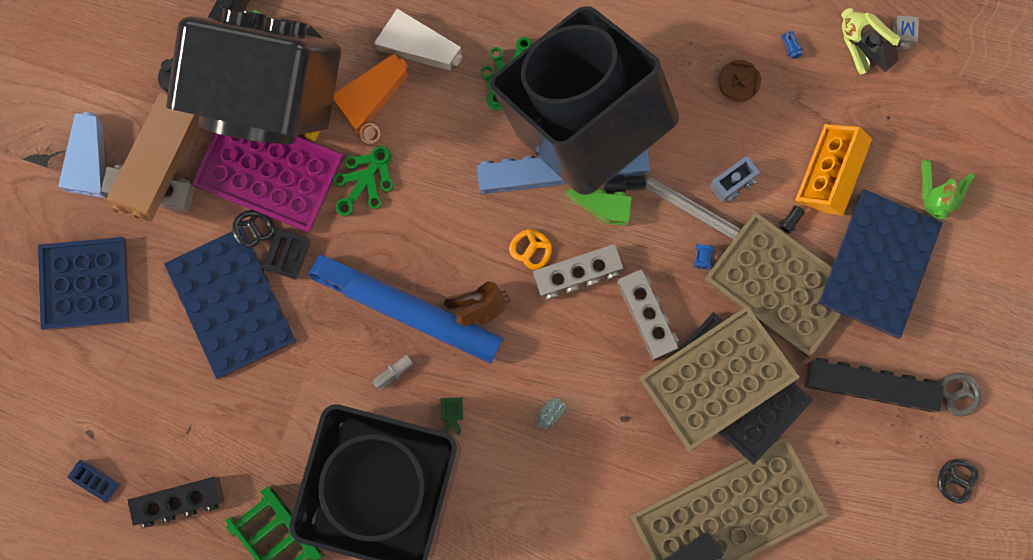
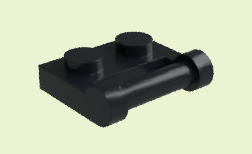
M275 228L273 232L275 236L265 262H262L260 268L297 281L311 240ZM283 238L287 239L278 266H274L273 263Z

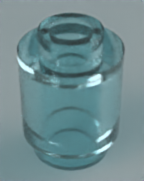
M556 397L547 400L536 415L538 419L536 423L545 430L548 428L553 430L564 416L567 406Z

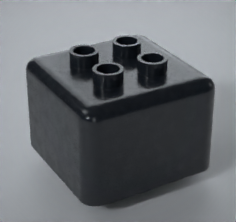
M583 6L573 11L495 73L490 81V86L517 137L574 191L581 195H589L597 191L672 130L679 121V112L659 59L591 6Z
M223 8L222 19L185 17L178 23L166 108L200 116L199 127L218 134L266 143L294 144L299 134L327 130L329 127L341 48L332 40L306 35L307 23L268 18L264 14Z
M339 404L328 406L320 416L289 525L291 536L299 543L361 560H432L461 455L459 442L445 432Z

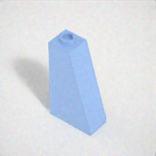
M75 113L58 187L66 192L107 198V195L101 192L106 173L103 122L94 113Z

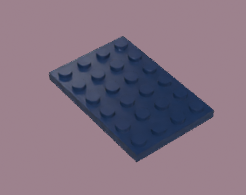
M863 189L860 192L818 304L894 338H901L943 223Z
M240 227L239 232L242 238L250 241L244 228ZM233 231L164 263L216 379L229 375L297 342L264 270L260 268L261 264L253 247L246 248L236 241Z

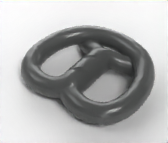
M952 373L940 381L939 385L944 386L942 397L946 399L947 409L952 415L966 416L979 406L981 390L978 383L970 375ZM956 379L963 380V388L947 393L945 386L948 382ZM969 384L973 388L974 393L969 390ZM968 396L973 401L970 406L962 410H957L953 406L954 401Z

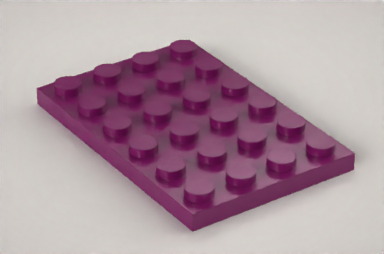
M215 133L192 185L310 233L344 156L299 137H296V143L276 144Z

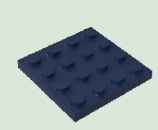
M117 237L38 245L41 330L130 323L126 238Z

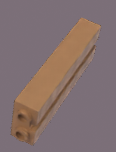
M159 93L106 198L111 211L119 215L130 213L138 221L146 220L152 222L199 125L200 116L166 108L168 96L166 94Z

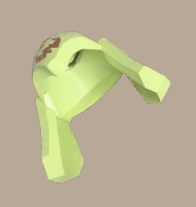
M852 8L846 9L841 14L844 19L842 22L844 40L853 56L860 75L867 73L869 70L868 58L855 44L862 39L861 30L865 25L870 23L873 29L891 44L898 45L900 37L887 28L876 15L868 12H854Z

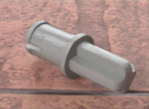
M405 354L404 357L392 366L388 365V369L373 379V384L378 390H382L395 379L398 380L399 376L414 366V364Z

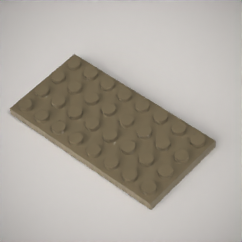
M785 436L777 440L754 466L744 457L630 515V518L651 560L665 559L708 529L724 551V555L721 557L723 560H745L827 518L829 515L790 441Z

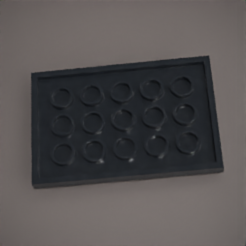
M713 312L675 353L722 323L723 320ZM793 382L718 434L754 466L808 407L813 399Z

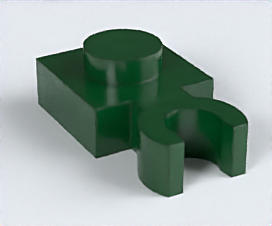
M440 398L441 421L447 420L448 422L444 432L449 434V428L455 427L457 435H460L461 428L457 424V420H463V398Z

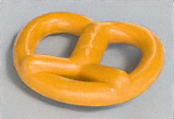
M527 229L521 231L512 239L509 251L514 259L524 262L529 269L538 270L548 264L552 254V245L543 233ZM528 236L530 245L520 255L516 252V245L522 238ZM535 237L540 239L542 242H537ZM545 248V255L542 261L538 264H533L530 258L536 249Z

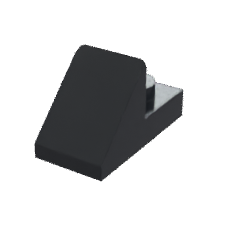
M872 29L867 31L859 42L855 43L884 72L889 70L898 61L897 46L891 44L888 40L884 42Z

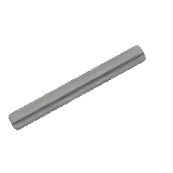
M653 177L647 180L646 189L734 240L740 232V228Z

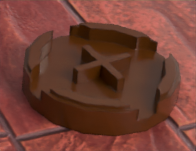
M734 60L722 69L718 79L719 88L722 94L729 100L745 102L752 99L758 92L761 85V75L752 63L745 60Z

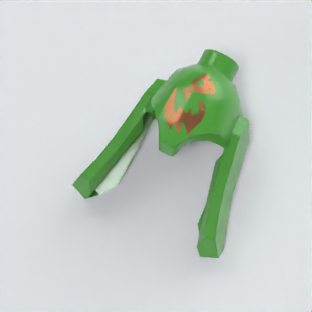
M923 159L921 169L924 207L933 217L944 220L954 210H959L965 193L976 175L969 172L960 181L958 188L954 179H948L945 184L932 188L931 160Z

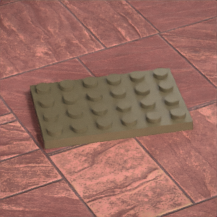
M756 212L752 214L704 278L706 283L741 309L748 305L760 323L808 358L812 356L841 316V314L818 304L832 267Z
M747 305L639 377L638 380L687 451L691 452L800 377Z

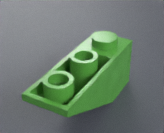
M567 189V197L604 223L628 225L632 197L627 196L626 193L615 192L613 195L606 194L604 190H597L589 195H581L573 189Z

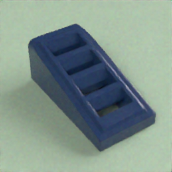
M79 460L67 477L106 503H108L120 485L86 460ZM84 469H87V470L85 471V473L82 475V477L79 478V476H80V474L83 472V470H84ZM91 473L95 474L90 480V482L87 483L86 480L89 478ZM101 478L102 481L95 489L94 485L96 484L98 479ZM108 482L110 485L105 493L102 494L101 491Z

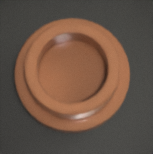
M366 123L360 128L359 136L364 143L374 144L380 138V129L374 123Z

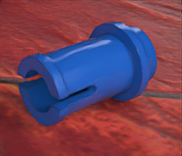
M789 31V35L784 33L781 38L788 50L787 56L791 57V59H797L803 55V47L799 46L794 31Z

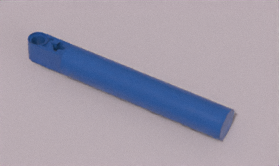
M319 255L308 273L309 277L314 281L344 294L345 297L489 364L493 363L504 338L473 323L465 327L456 322V315L326 256Z

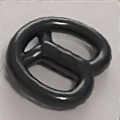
M254 210L240 213L232 224V231L236 241L246 248L255 247L260 241L269 240L274 236L275 226L270 217ZM246 217H250L249 220L242 221ZM258 217L267 224L269 228L267 234H261L256 226L255 221ZM247 226L254 239L252 241L244 240L239 232V227Z
M949 460L943 465L938 474L937 488L949 501L957 504L965 503L969 500L972 487L978 480L977 468L966 460ZM953 466H963L970 470V480H965L956 475ZM952 482L964 488L965 492L963 496L957 497L952 495L945 486Z

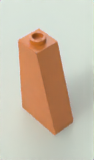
M395 53L334 93V102L357 134H359L360 128L364 124L370 123L408 77L406 62L402 57L398 59Z

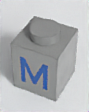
M898 15L892 22V32L900 37L899 43L896 45L898 49L909 50L918 42L919 17Z

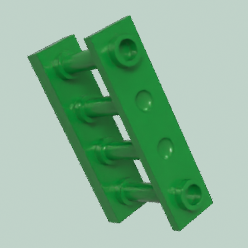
M266 486L260 491L263 495L262 501L237 521L233 517L225 519L228 524L226 528L233 537L237 536L255 560H273L291 544L297 543L289 532V535L264 556L256 548V544L280 525H286L289 529L293 514L272 486ZM267 507H272L277 513L275 518L249 538L242 527ZM300 543L304 549L302 554L294 560H320L325 555L320 548Z

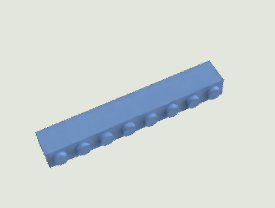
M647 150L611 179L622 178V176L648 175L650 166ZM536 156L523 157V160L516 161L514 158H507L499 163L484 161L481 162V165H477L480 195L567 184L544 161L536 158Z

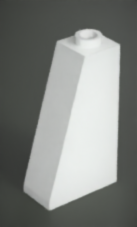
M396 9L374 42L376 50L390 55L395 53L397 57L449 71L454 66L457 67L463 57L460 46L399 9Z

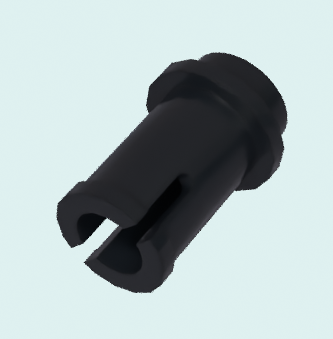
M794 205L786 218L780 221V228L786 233L795 231V226L805 214V211L799 206Z

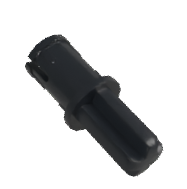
M625 176L610 179L604 184V191H623V193H626V190L645 189L646 179L645 177L625 178Z

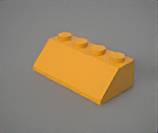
M824 124L795 201L826 214L843 216L872 138L860 127Z

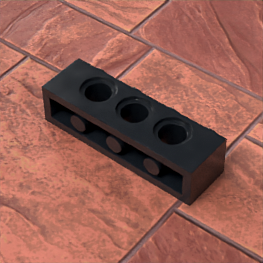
M210 477L127 500L132 525H140L141 529L154 526V521L162 519L163 523L176 520V515L184 514V517L198 514V509L205 508L206 511L219 508L218 504L225 502L219 477ZM198 491L203 495V499L199 504L194 500V495ZM176 497L181 500V506L178 509L173 507V500ZM154 503L159 505L157 515H154L151 511Z

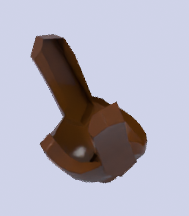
M488 281L477 290L446 297L444 306L454 309L480 302V304L465 308L457 314L456 322L466 327L475 321H478L480 324L492 321L504 311L505 305L511 302L505 290L501 292L495 282Z

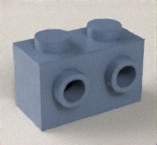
M745 156L715 178L709 187L722 203L727 199L731 202L740 195L739 190L743 187L748 189L757 182L755 179L760 171L749 157Z

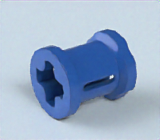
M697 244L695 247L697 250L696 261L693 262V267L711 270L712 252L715 251V247Z

